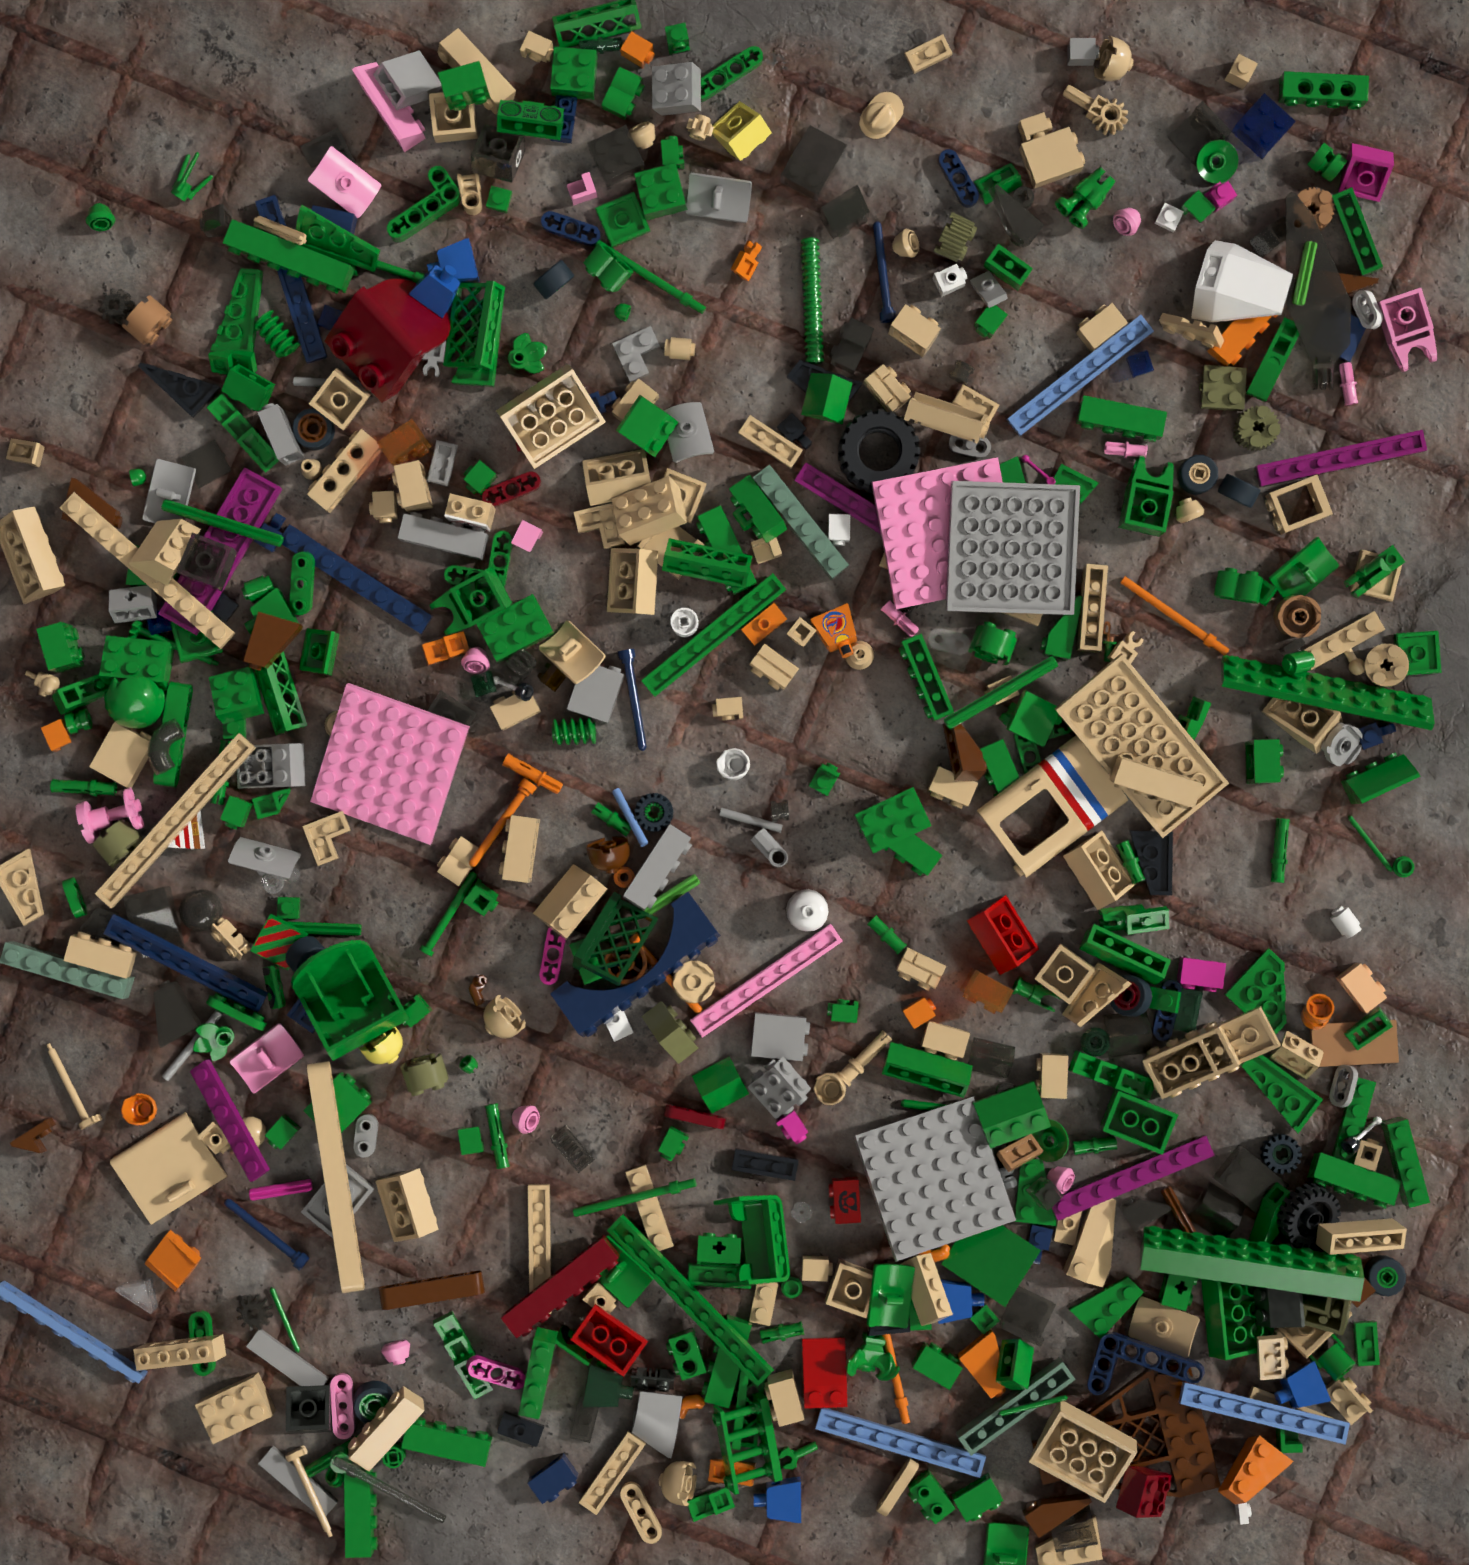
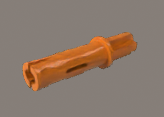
M509 753L503 761V766L530 779L538 787L541 785L556 794L563 787L561 782L546 775V771L541 772Z

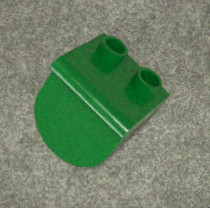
M345 941L316 953L296 970L291 979V986L300 999L332 1061L409 1020L373 950L365 941Z

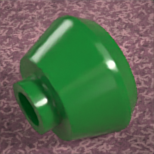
M97 203L89 208L86 224L95 231H106L115 224V216L108 206Z

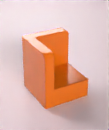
M63 719L41 727L50 750L54 752L71 743V739L66 731L67 726Z

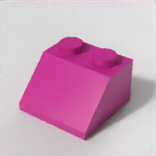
M1352 143L1346 157L1348 161L1343 168L1338 193L1352 187L1356 197L1380 202L1394 167L1393 152Z

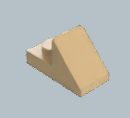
M11 438L6 459L40 467L44 446L37 442Z

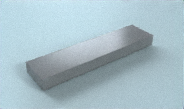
M261 1328L246 1346L300 1386L324 1385L329 1379L328 1376Z
M273 1446L258 1464L315 1512L292 1461L287 1462L285 1455ZM309 1478L325 1516H327L338 1500L312 1478Z

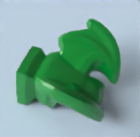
M863 1332L862 1338L864 1342L860 1348H857L852 1358L847 1360V1374L854 1376L856 1370L859 1369L863 1372H875L876 1366L880 1369L879 1373L875 1375L877 1379L888 1381L896 1377L900 1367L895 1366L890 1352L884 1353L882 1348L886 1342L884 1337L881 1335L868 1336L867 1332Z

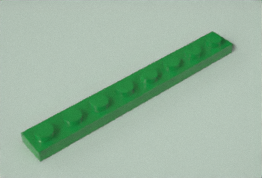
M772 573L641 681L652 695L656 697L787 589Z

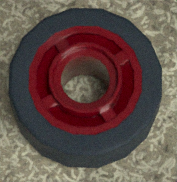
M1121 976L1129 981L1131 985L1110 1002L1111 1007L1117 1013L1124 1016H1139L1149 1008L1152 1001V991L1149 984L1137 976ZM1131 991L1132 999L1129 1001L1128 994Z

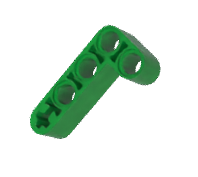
M434 166L428 172V178L435 191L388 223L387 232L394 242H404L460 204L461 195L443 167ZM438 174L444 175V178H443L442 181H440V182H435V181H434V177H435L436 175H438ZM448 192L456 193L455 197L451 200L445 198ZM432 203L438 204V208L435 211H429L428 206ZM419 215L420 220L417 223H411L410 219L412 216ZM406 221L407 225L409 226L408 229L406 228L403 222ZM398 227L401 233L397 234L394 229Z

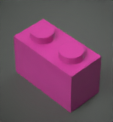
M1180 957L1177 982L1182 984V988L1195 989L1196 985L1204 986V991L1216 992L1217 988L1223 989L1226 963Z

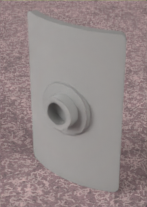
M690 173L687 198L688 210L685 212L687 215L747 223L752 182Z
M700 402L679 404L664 410V412L678 421L674 431L668 437L673 462L678 463L693 456L714 453L705 414Z
M156 459L142 520L152 523L162 520H184L185 517L163 511L161 506L164 499L188 506L196 469Z
M240 837L234 845L228 863L255 870L261 876L266 873L290 879L292 871L301 857V853Z

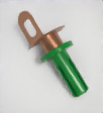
M1108 621L1104 623L1103 634H1106V640H1102V643H1106L1105 662H1111L1107 657L1113 650V644H1117L1114 641L1115 636H1119L1110 634L1111 624ZM1106 625L1109 626L1108 632H1105Z

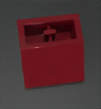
M1128 1466L1124 1474L1116 1508L1135 1518L1161 1517L1165 1509V1500L1171 1486L1172 1475L1142 1466Z

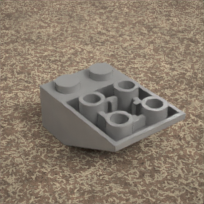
M304 743L254 745L256 749L237 769L238 789L306 786Z

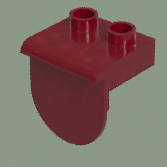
M388 279L369 289H366L364 286L353 295L324 340L332 353L351 369L359 378L361 384L367 390H370L381 403L399 393L424 355L442 345L450 333V320L447 312L441 318L410 296L409 293L416 283L405 279Z

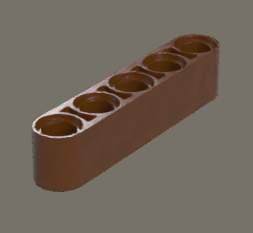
M480 1270L385 1285L378 1288L382 1310L458 1299L485 1293L483 1275Z

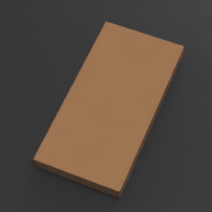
M1390 1019L1393 1027L1358 1051L1344 1033L1359 1021L1327 1023L1322 1029H1310L1311 1044L1324 1052L1319 1067L1341 1066L1344 1064L1399 1063L1396 1020ZM1376 1020L1380 1026L1383 1024L1381 1020ZM1369 1022L1368 1025L1373 1031L1376 1030L1372 1022ZM1362 1027L1361 1030L1367 1037L1369 1033ZM1357 1032L1353 1033L1359 1042L1363 1040Z

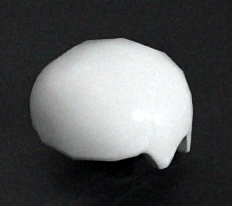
M737 748L724 750L716 761L717 771L729 780L743 778L750 768L749 757L743 750Z

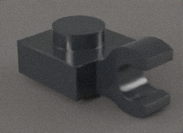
M793 413L777 426V430L790 442L793 443L797 440L805 450L812 445V441L803 434L807 428Z

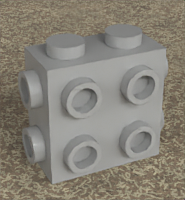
M784 1057L777 1061L771 1060L764 1067L765 1071H757L751 1077L753 1081L748 1086L749 1090L775 1119L782 1114L787 1116L794 1109L793 1106L795 1104L800 1106L808 1098L806 1094L811 1089Z

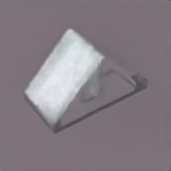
M152 1277L122 1283L115 1290L150 1314L158 1308Z

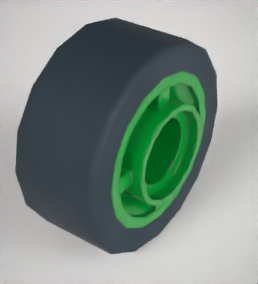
M369 1381L357 1389L354 1394V1411L360 1421L364 1423L371 1422L376 1417L377 1411L381 1407H385L393 1395V1390L388 1384L381 1381ZM372 1401H377L378 1403H377V1404H371L370 1402H372Z

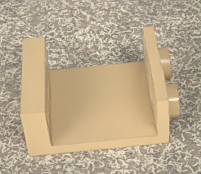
M680 526L640 541L638 548L658 551V564L662 567L669 538L704 546L705 544L698 539L696 540ZM671 546V551H682L680 548ZM694 552L693 554L698 556L700 552ZM669 572L670 574H672V575H673L675 578H677L678 580H679L680 577L682 576V575H680V574H675V573Z

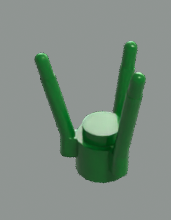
M199 152L195 153L187 170L186 167L190 154L186 155L177 179L172 186L171 193L184 202L187 198L192 200L195 194L213 178L212 175H209L192 191L190 190L192 186L186 180L200 155Z

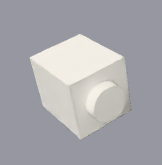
M829 514L828 539L830 542H833L834 546H845V542L850 541V514Z

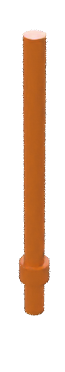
M1126 576L1121 580L1120 583L1200 638L1207 647L1214 648L1224 656L1230 650L1217 641V637L1213 634H1207Z
M882 1335L886 1340L884 1345L886 1353H891L895 1366H897L891 1335ZM898 1372L896 1377L892 1379L896 1396L894 1401L896 1408L899 1409L902 1424L910 1423L907 1410L908 1400L907 1396H904Z

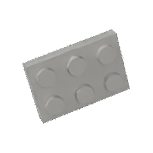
M346 1164L353 1213L355 1214L375 1187ZM324 1183L301 1213L333 1238Z

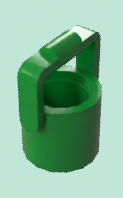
M1332 1334L1330 1337L1336 1344L1330 1347L1318 1361L1312 1355L1308 1358L1312 1362L1315 1361L1318 1369L1323 1368L1335 1381H1338L1356 1363L1343 1350L1345 1348L1344 1344Z

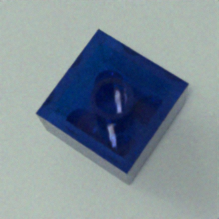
M1264 93L1239 120L1231 132L1257 156L1263 159L1296 121Z

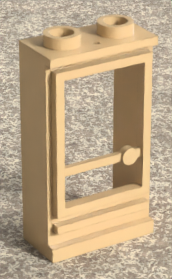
M915 392L914 398L910 399L904 417L906 421L913 419L916 424L921 422L920 425L969 441L975 439L974 443H978L980 438L984 439L990 422H987L988 415L918 392Z

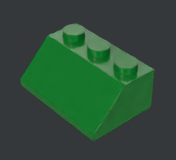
M1394 752L1385 756V761L1379 764L1374 761L1365 765L1366 770L1358 773L1355 770L1346 774V779L1342 780L1341 783L1351 804H1363L1421 776L1404 754L1397 755Z
M1034 1081L973 1102L990 1149L1051 1127Z

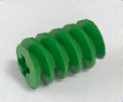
M271 310L257 320L254 329L260 331L259 335L261 338H265L264 342L270 345L272 351H276L275 355L277 358L286 357L293 353L301 344L299 342L292 344L295 339L294 335L287 337L290 330H281L285 324L283 322L277 324L279 316L272 318L271 315L274 313V310Z
M589 717L586 724L583 723L582 718L578 719L577 724L574 723L573 718H570L569 724H566L565 719H562L560 725H558L556 719H553V744L556 740L558 745L561 746L563 740H565L566 744L570 745L572 739L575 745H579L580 739H582L584 744H587L589 738L592 744H596V723H592Z

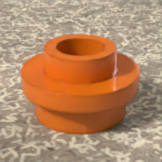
M620 867L614 873V882L621 888L629 887L635 878L634 872L629 867ZM622 873H626L628 875L627 881H622L620 879Z

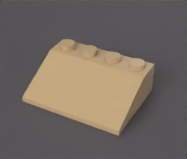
M568 364L496 410L534 469L606 422L576 373Z
M1062 1401L1058 1402L1050 1415L1031 1454L1029 1463L1106 1503L1137 1454V1440Z

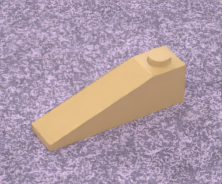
M1112 1198L1088 1209L1076 1237L1075 1246L1073 1245L1063 1268L1066 1275L1088 1284L1103 1287L1111 1269L1116 1208L1115 1199Z

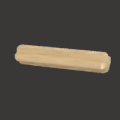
M262 216L255 217L253 220L255 228L300 246L307 241L305 233Z

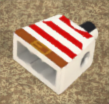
M201 810L168 847L205 849Z

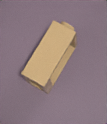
M1318 475L1291 484L1265 496L1266 508L1269 512H1272L1274 528L1277 532H1280V535L1333 514ZM1306 485L1318 514L1288 526L1277 496Z

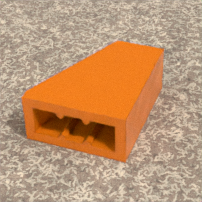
M990 1329L984 1335L981 1334L957 1355L992 1399L995 1396H1001L1006 1391V1387L996 1382L1000 1352L995 1334Z

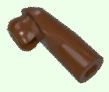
M480 974L473 978L469 986V992L475 1006L485 1003L481 992L487 984V978Z

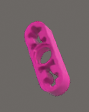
M550 927L547 930L539 974L540 980L546 985H552L559 979L566 942L565 939L559 936L557 943L561 942V947L556 944L549 945V940L554 942L555 937L551 934L552 929ZM550 948H556L559 951L557 960H550L548 958L547 952ZM545 961L550 964L558 963L557 968L554 966L552 968L555 978H551L550 981H547V977L544 976V972L549 970V965L545 966Z
M479 1355L470 1357L466 1363L469 1374L474 1378L513 1390L521 1389L525 1384L526 1376L518 1367ZM478 1363H480V1366L482 1368H476V1370H474L472 1366H476ZM494 1368L502 1369V1373L498 1377H492L490 1375L491 1371ZM518 1375L520 1379L513 1382L510 1377Z

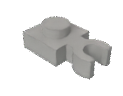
M447 341L426 353L422 358L424 361H428L423 368L425 376L428 375L430 368H434L435 377H439L440 369L437 365L438 363H444Z

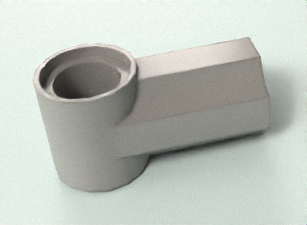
M765 828L760 830L751 839V842L775 867L786 865L788 862L787 852ZM778 851L782 852L785 856L784 861L779 864L775 863L772 858L773 854Z

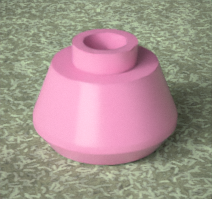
M1133 208L1117 210L1113 216L1114 227L1120 234L1125 236L1134 235L1141 223L1139 212Z
M473 647L466 652L461 660V665L471 674H482L490 668V661L485 650L480 647Z
M520 1106L512 1114L513 1125L523 1134H528L535 1130L539 1123L540 1116L535 1106Z
M1060 1166L1052 1168L1047 1175L1048 1184L1057 1195L1065 1194L1074 1182L1075 1175L1073 1170Z
M406 1339L393 1341L383 1345L381 1352L388 1362H393V1365L405 1363V1358L409 1357L410 1343Z

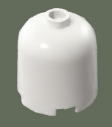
M810 889L800 890L793 894L786 907L787 918L791 925L805 932L815 931L822 927L829 913L828 904L824 897L817 891Z

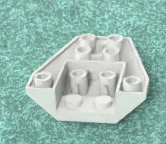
M1215 240L1207 249L1195 288L1191 317L1192 319L1220 322L1281 315L1293 274L1237 244Z

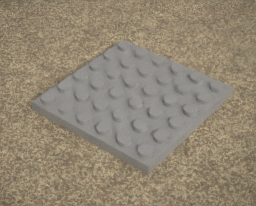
M951 481L946 611L1074 615L1080 485Z
M974 1097L853 1136L895 1262L1016 1221L993 1151L988 1145L973 1104L975 1101Z

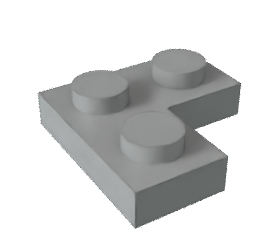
M651 326L612 343L629 382L649 375L641 355L660 347Z

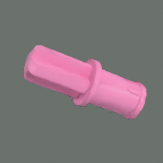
M1351 362L1342 363L1339 365L1341 377L1340 387H1342L1345 402L1344 406L1358 404L1355 388L1357 382H1354Z
M1107 441L1105 442L1104 453L1124 456V458H1127V456L1138 457L1139 455L1146 458L1148 447L1147 445L1129 444L1128 441L1125 443Z
M891 600L882 607L881 611L894 622L893 625H898L909 637H913L918 632L919 628L905 616V612L902 613L899 609H895Z

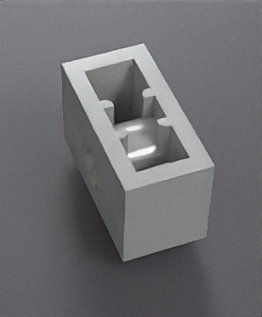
M148 585L109 590V613L114 623L157 618V596L155 591Z

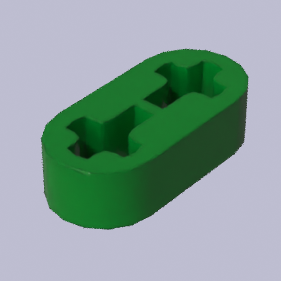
M71 877L63 880V889L74 917L80 918L87 915V907L76 879Z

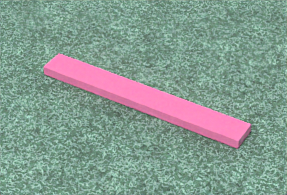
M829 924L690 1019V1021L703 1038L843 942L833 926Z

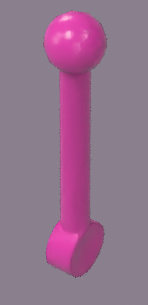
M1028 455L1021 457V461L1030 465L1046 479L1047 484L1056 483L1053 477L1046 475L1031 462Z

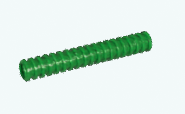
M808 237L800 241L803 245L801 247V251H803L801 253L803 258L801 264L804 265L802 266V271H804L802 273L804 278L802 280V284H804L802 290L805 291L803 293V297H805L803 299L805 304L803 306V310H805L803 316L806 317L804 319L806 324L804 326V330H806L804 342L807 343L805 346V350H807L805 352V356H807L805 362L821 364L824 362V358H822L824 355L822 351L824 345L821 344L823 342V338H821L823 336L821 331L823 329V325H821L823 320L820 318L822 316L820 311L822 309V305H820L822 299L819 298L821 296V292H819L821 290L819 285L821 283V279H819L821 273L818 272L820 270L818 265L820 263V259H818L820 256L818 252L820 246L817 245L819 244V239Z

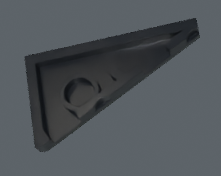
M140 363L138 365L192 418L221 389L216 384L207 383L200 379L191 378L150 364Z

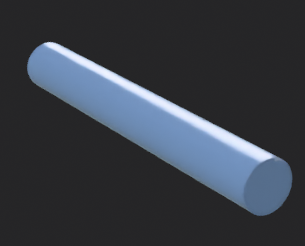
M619 788L613 790L612 794L640 846L647 845L649 842Z

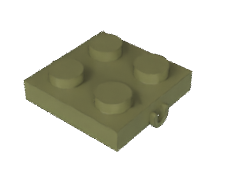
M1204 365L1202 382L1199 385V391H1201L1200 408L1243 412L1245 408V395L1247 393V368Z

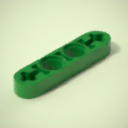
M756 46L748 47L701 78V89L707 87L706 81H709L710 87L704 90V95H701V102L708 100L759 67L763 61L762 50ZM750 53L758 54L757 61L751 59L747 62L748 67L746 68L744 61L750 58ZM734 63H738L742 67L741 72L738 74L730 71V66ZM715 75L724 77V82L721 85H715L712 82V78Z

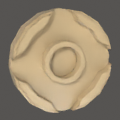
M700 961L683 963V968L673 975L672 986L676 995L687 1003H699L706 1000L715 988L713 971L708 965Z

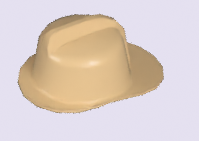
M892 92L880 93L864 109L860 116L859 124L861 131L866 136L872 139H880L885 137L897 124L904 110L902 100L898 95Z

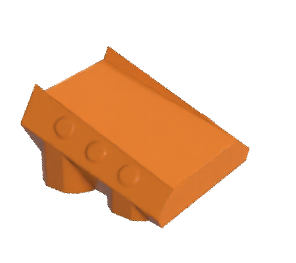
M170 1230L146 1260L145 1265L176 1292L198 1265L201 1257L198 1249L189 1247L181 1236Z

